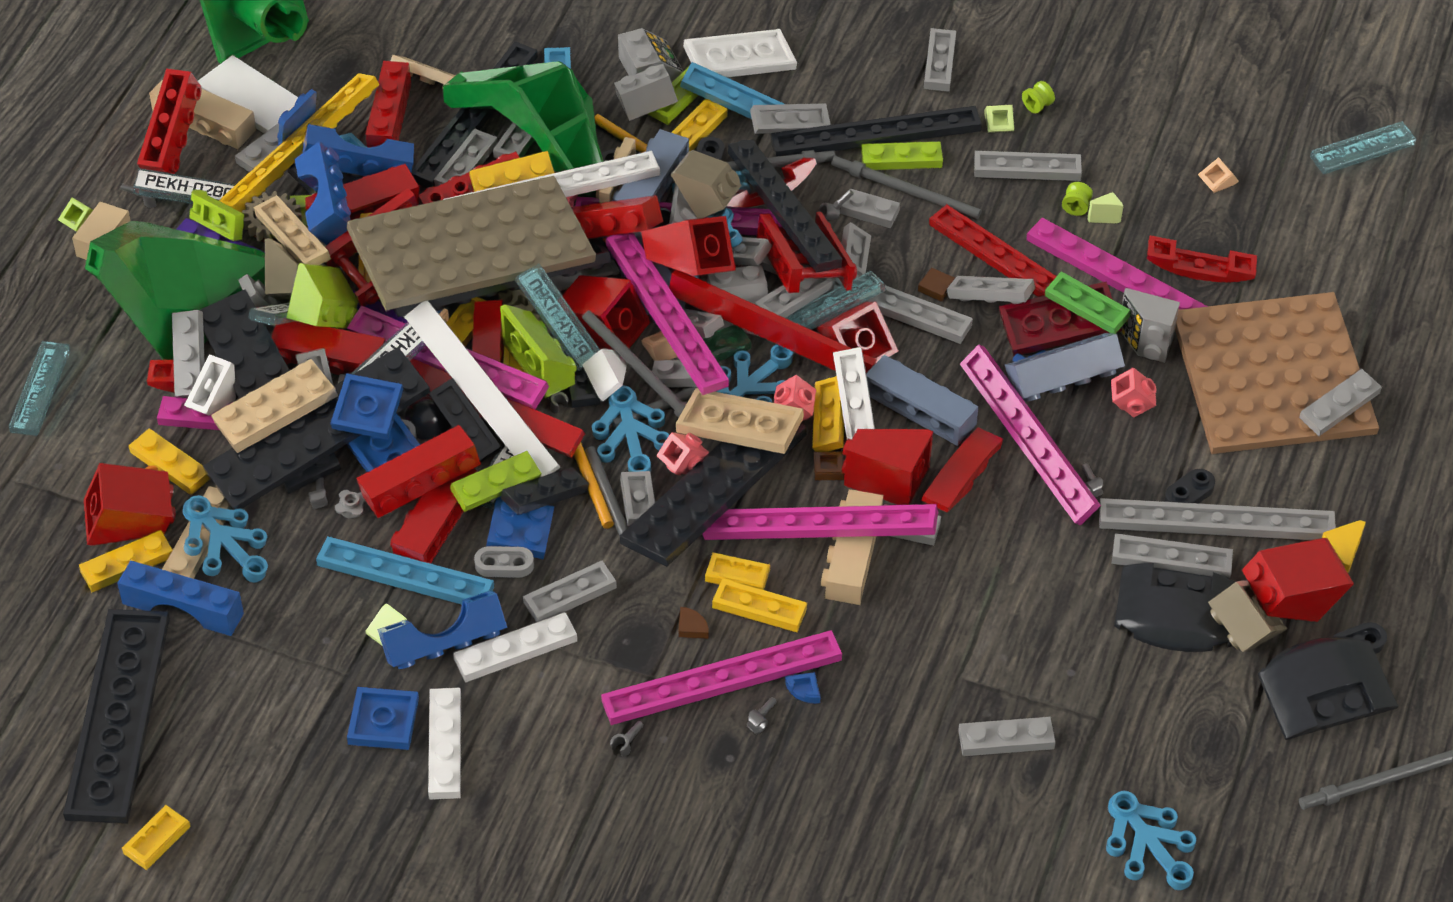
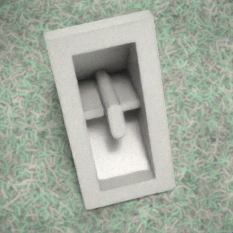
M601 349L582 364L598 397L602 401L623 386L627 362L615 350Z
M209 354L184 406L209 416L235 401L236 395L233 388L235 383L234 364Z

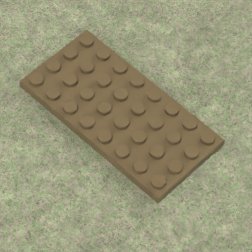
M555 176L347 221V230L385 311L518 280L535 270L540 275L595 262L596 257Z

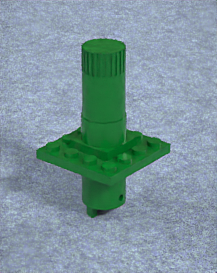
M200 0L217 60L220 64L232 55L240 58L269 42L281 43L289 39L297 41L304 34L309 22L303 0Z

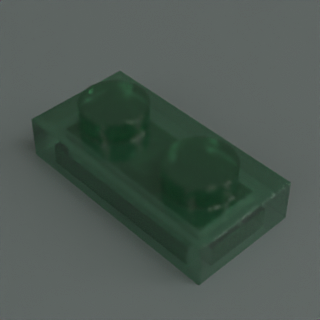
M736 325L716 331L713 336L703 339L717 362L734 356L738 351L751 349V340L743 329Z

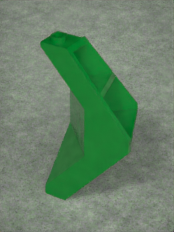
M560 61L473 72L461 71L443 85L444 103L450 108L496 109L531 135L543 152L548 151L552 167L556 173L604 162L597 143L592 98L574 76L573 70ZM597 190L578 194L577 197L595 198Z
M130 221L90 241L85 269L101 281L163 360H174L172 313L200 310L242 291L243 289L238 280L246 274L255 282L260 280L265 286V253L263 251L141 221ZM204 334V343H205V342H207L208 340H207V338H206V336H205V334Z

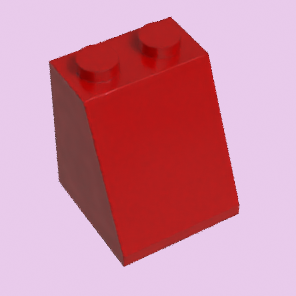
M726 216L690 219L641 232L645 256L650 261L692 276L736 271Z
M579 275L558 300L581 335L589 334L591 346L599 350L614 349L582 319V316L590 310L628 348L633 345L650 323L646 311L629 279Z
M857 429L853 438H848L843 448V455L846 456L841 471L845 474L844 486L862 492L883 495V500L897 505H910L930 468L933 431L929 429Z
M99 463L84 497L87 545L140 539L159 530L165 534L169 524H173L176 514L175 507L171 505L173 485L169 484L168 472Z
M1328 538L1260 550L1242 569L1266 615L1271 617L1318 622L1354 585Z

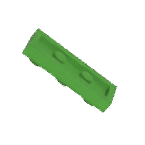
M1062 271L1045 290V297L1109 333L1116 334L1130 317V309Z

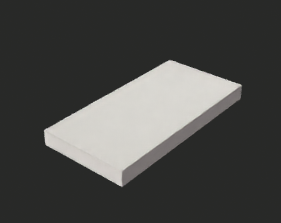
M780 29L684 40L683 47L691 62L725 77L796 70L797 61Z
M233 55L198 80L202 89L254 112L256 129L264 134L278 124L281 114L286 110L290 111L298 99L297 96Z

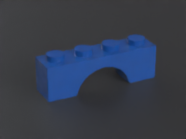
M311 124L307 126L303 153L320 141L327 148L331 147L338 154L341 172L367 176L402 164H406L410 172L412 170L414 160L413 143L387 139L383 144L376 147H360L343 140L333 128Z
M319 141L295 159L298 177L312 189L318 191L314 202L305 212L308 230L324 244L328 245L347 231V221H350L351 211L347 206V193L343 187V174L338 163L339 156L331 147L327 148Z
M130 560L117 582L122 604L145 611H151L156 605H171L191 614L200 622L203 628L228 636H232L244 614L240 592Z
M489 590L463 599L458 619L450 628L436 634L420 632L406 619L379 628L377 631L388 664L392 667L397 666L398 669H404L414 665L415 660L426 656V659H433L443 655L444 649L453 646L455 649H461L470 646L473 639L496 637L500 635L499 630L507 628L497 593Z

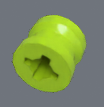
M1039 81L1033 86V89L1028 88L1022 93V100L1026 108L1036 114L1042 111L1044 106L1053 104L1055 95L1049 84Z
M1082 182L1069 184L1062 201L1063 209L1074 216L1084 215L1088 211L1089 202L1093 197L1092 189Z

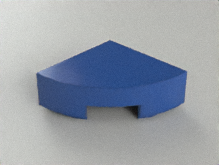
M815 672L785 676V685L794 697L807 703H820L821 697Z

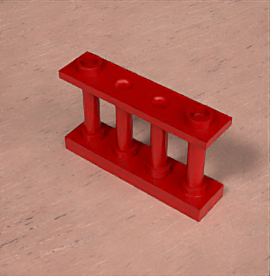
M407 188L369 216L418 206L415 195ZM346 231L325 246L329 251L331 259L324 262V264L331 267L340 266L359 288L355 292L359 306L366 307L368 304L371 305L377 302L380 298L372 281L368 283L349 260V257L357 252L349 232Z
M816 212L815 223L842 257V268L818 273L812 267H803L802 264H809V262L802 253L795 254L794 251H799L798 247L792 240H787L786 237H789V235L782 226L775 223L771 214H760L756 238L768 239L772 245L767 257L788 293H799L800 282L811 278L838 277L846 291L852 289L853 280L857 277L856 264L850 259L831 228L830 222L826 220L822 212Z

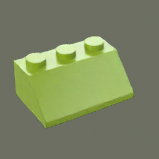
M299 263L286 318L314 326L347 328L358 312V301L340 268Z
M507 304L500 306L503 344L527 374L547 382L549 388L544 397L547 398L574 385V372L577 370L575 362L570 356H566L563 353L559 341L556 338L552 339L548 334L543 321H538L531 311Z

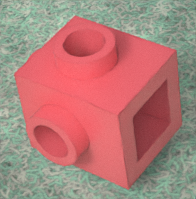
M1135 368L1111 380L1112 402L1132 417H1136L1156 406V386L1150 378H1146Z
M795 375L776 386L774 403L802 408L804 413L802 421L813 416L816 389Z
M671 432L656 456L666 464V467L672 473L680 476L681 474H687L699 462H703V458L709 452L701 445V439L694 434L688 433L685 435Z

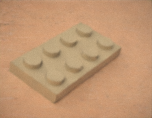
M310 359L280 377L274 378L271 382L255 391L249 392L246 396L223 407L211 416L234 450L239 453L336 398L338 394L334 386L314 361Z
M696 388L676 422V432L682 434L692 433L697 437L785 454L804 418L802 408L719 392L702 395L700 390Z

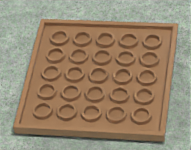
M1334 292L1178 310L1175 332L1211 454L1375 435L1378 433L1379 425L1371 401H1368L1320 436L1299 418L1302 410L1360 370Z

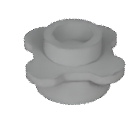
M343 490L339 493L340 501L335 505V511L338 514L351 519L363 514V504L366 501L361 492L357 494L349 490Z

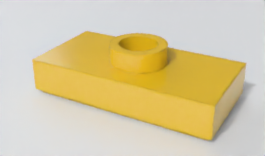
M712 553L705 574V582L720 585L723 578L764 590L770 572V565Z
M165 805L122 847L123 854L145 870H148L191 827L190 822Z

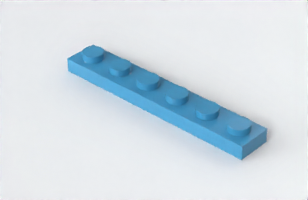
M328 536L316 558L317 566L461 605L463 599L489 590L493 591L494 581Z

